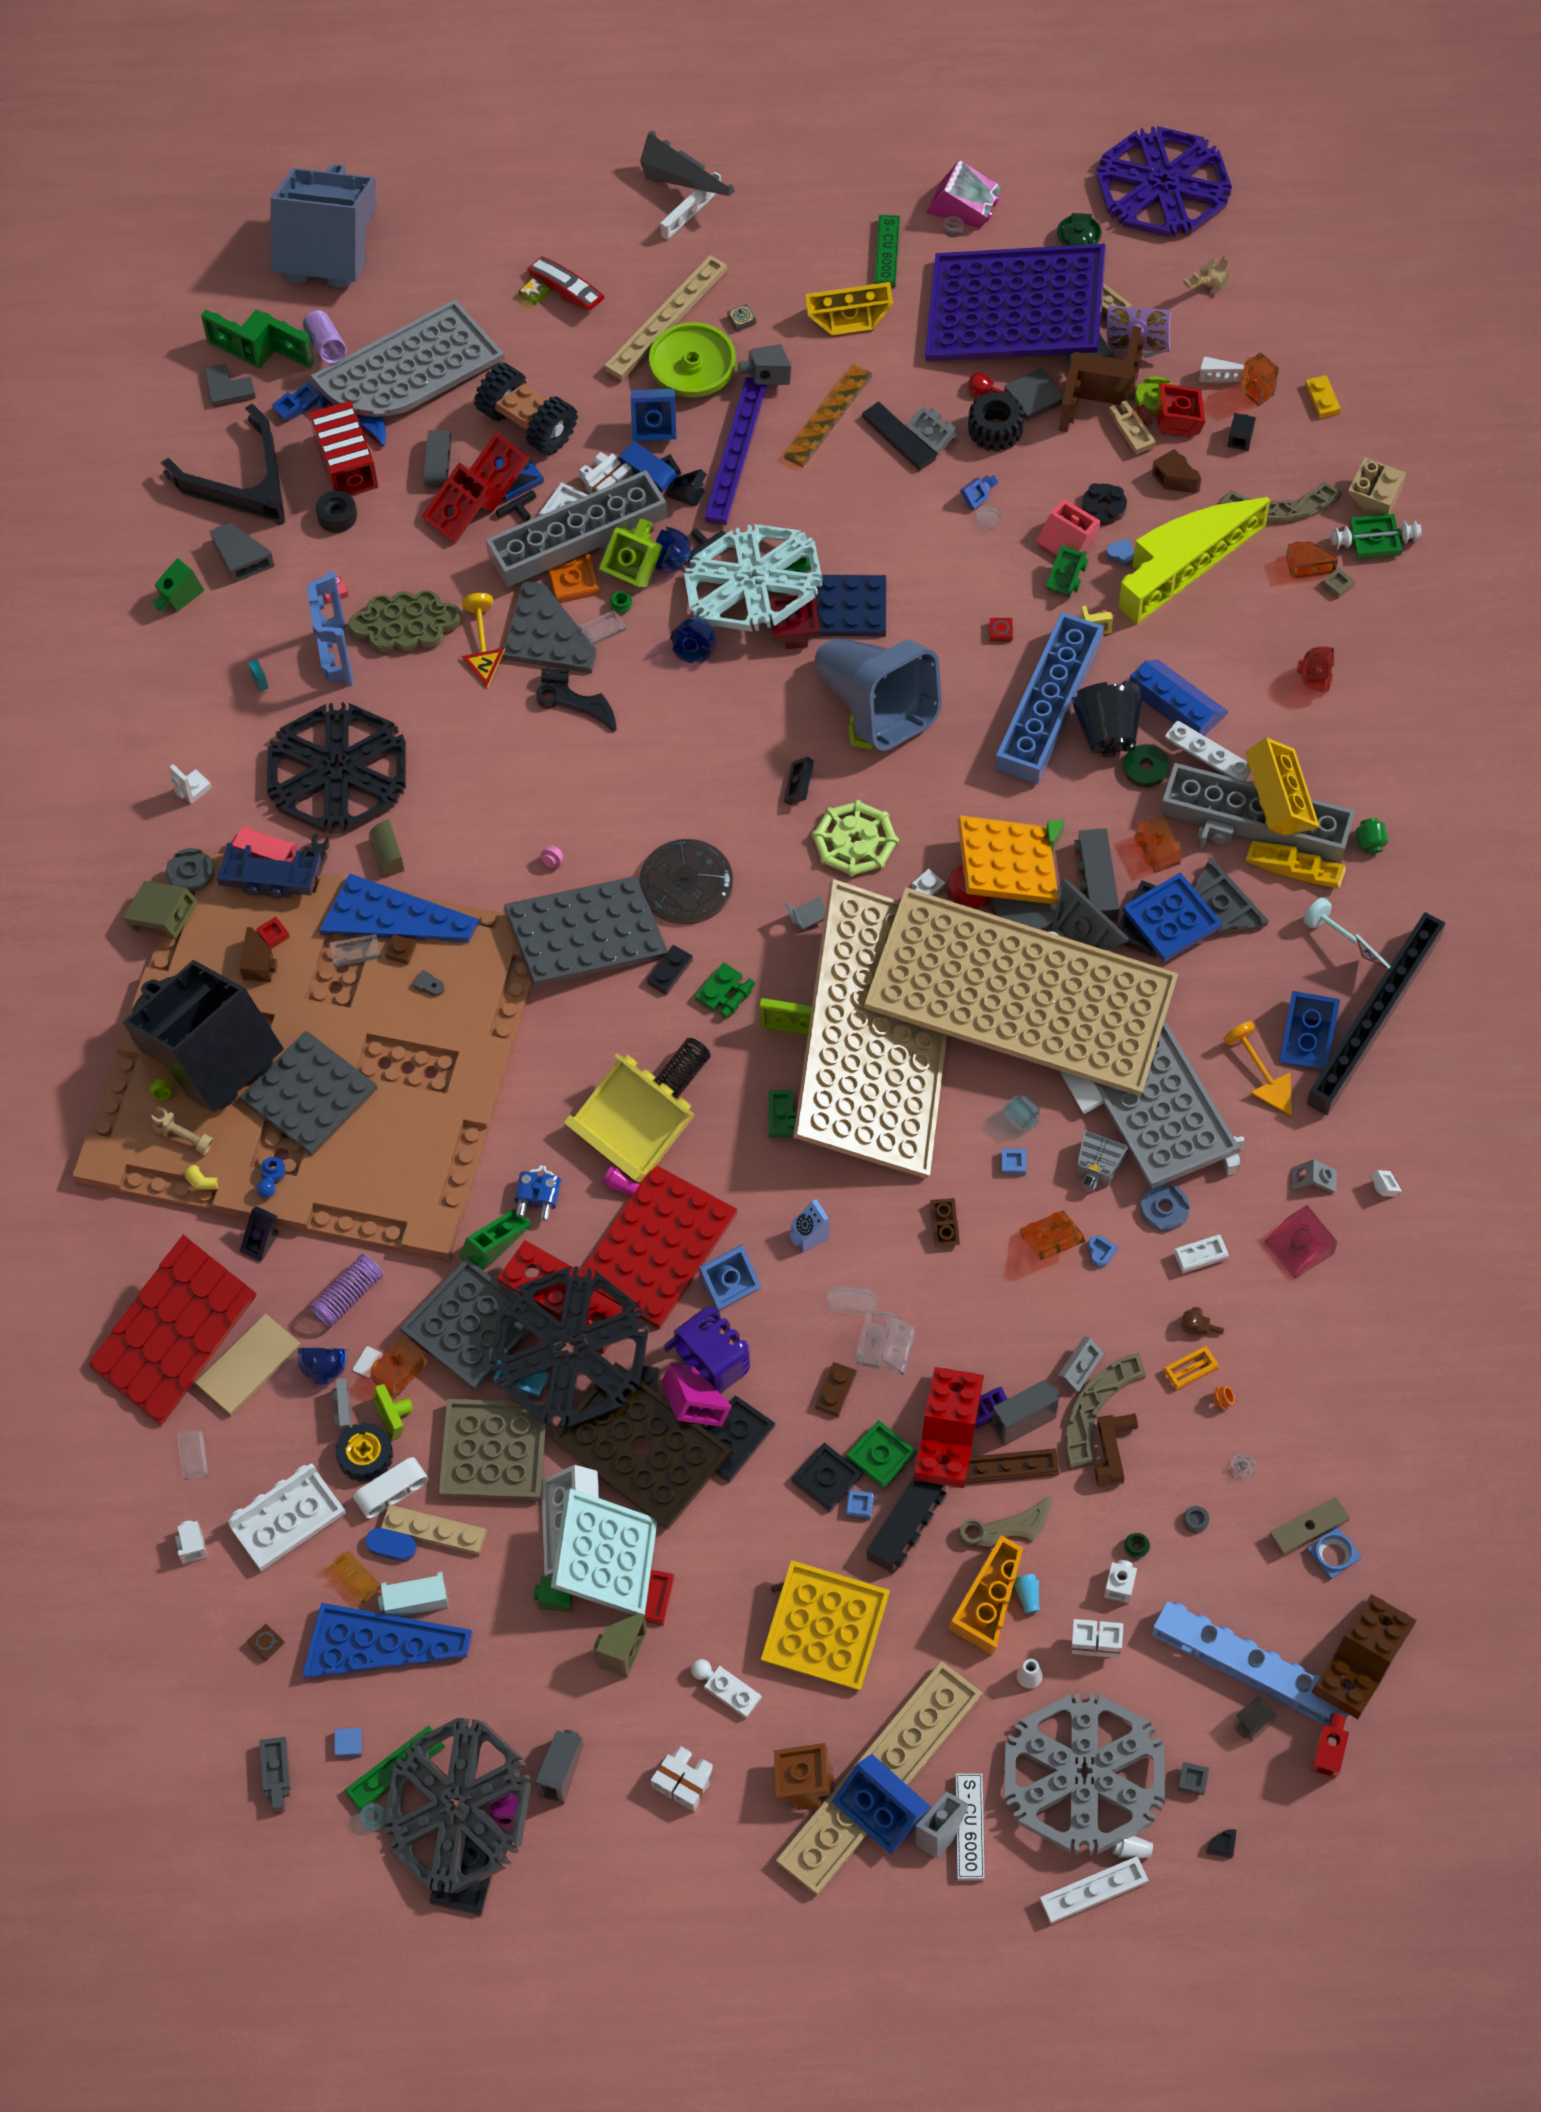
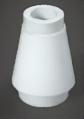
M1034 1659L1026 1660L1019 1667L1016 1675L1019 1684L1025 1688L1037 1687L1043 1677L1039 1664Z
M1132 1836L1113 1846L1112 1854L1118 1855V1858H1134L1136 1856L1138 1858H1151L1153 1842Z

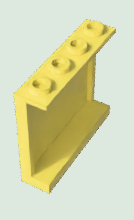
M616 1053L615 1057L618 1061L576 1116L569 1115L564 1123L632 1179L641 1183L645 1176L663 1158L695 1114L689 1110L691 1105L681 1097L677 1100L672 1096L674 1091L664 1083L658 1085L653 1081L656 1077L645 1068L643 1071L636 1067L638 1064L636 1060L627 1054L623 1057Z

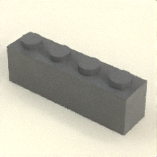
M1107 828L1079 830L1078 840H1074L1075 854L1080 855V860H1077L1078 874L1083 875V880H1080L1081 892L1111 921H1118L1119 903Z

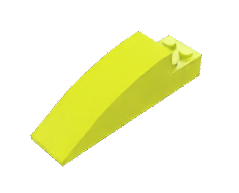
M1264 497L1219 504L1201 509L1161 525L1135 541L1132 565L1137 571L1132 575H1126L1121 581L1118 608L1136 624L1140 623L1263 529L1267 522L1270 499Z

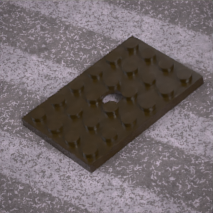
M615 1362L613 1364L622 1373L629 1372L619 1363ZM630 1382L637 1392L633 1393L631 1390L624 1391L623 1396L629 1402L626 1404L619 1398L616 1399L624 1407L568 1428V1417L565 1428L560 1427L551 1439L588 1469L596 1470L602 1480L669 1530L733 1452L699 1424L677 1420L670 1402L644 1382H640V1388L637 1384ZM595 1385L575 1410L582 1412L603 1404L607 1399L606 1393ZM637 1438H648L652 1443L650 1451L644 1455L636 1454L632 1448L633 1442Z

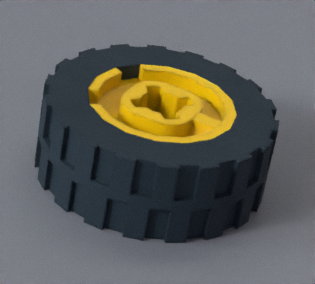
M372 1423L352 1425L353 1427L347 1428L340 1435L339 1441L336 1443V1457L342 1472L345 1475L347 1474L350 1479H356L359 1482H369L388 1471V1467L392 1464L393 1448L387 1433H384L381 1427L378 1428Z

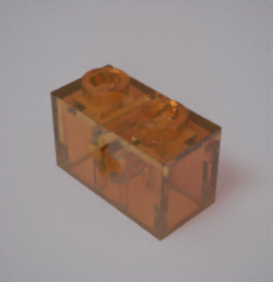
M1261 352L1254 357L1248 358L1244 364L1241 392L1257 406L1262 405L1275 394L1279 367Z
M1163 815L1137 824L1136 834H1134L1135 842L1138 847H1142L1145 863L1147 866H1151L1154 873L1180 865L1182 852Z
M402 1336L398 1341H394L389 1346L387 1354L382 1359H378L372 1365L370 1372L372 1381L378 1386L385 1384L389 1395L396 1399L428 1363L426 1353Z

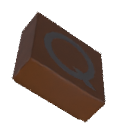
M267 1624L247 1641L248 1645L265 1661L285 1643Z

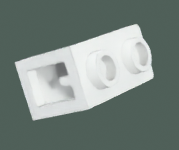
M174 764L169 767L171 772L170 779L175 785L174 792L180 799L183 800L185 798L190 804L212 788L211 783L196 769L185 776Z

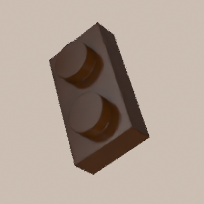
M833 1362L815 1409L839 1417L856 1377L857 1370Z

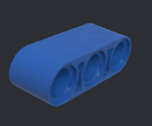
M634 441L617 457L621 464L627 463L631 466L632 473L635 475L647 470L660 492H663L677 477V473L671 466Z

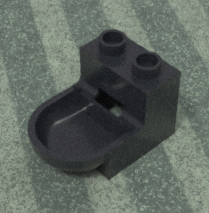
M192 960L175 976L161 981L152 979L145 982L141 987L143 994L136 1001L131 1015L122 1022L137 1048L165 1065L187 1097L213 1113L232 1104L237 1098V1091L253 1077L266 1073L271 1068L273 1059L284 1050L247 990L195 960Z

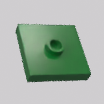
M878 1420L846 1454V1459L884 1490L916 1456L917 1450Z

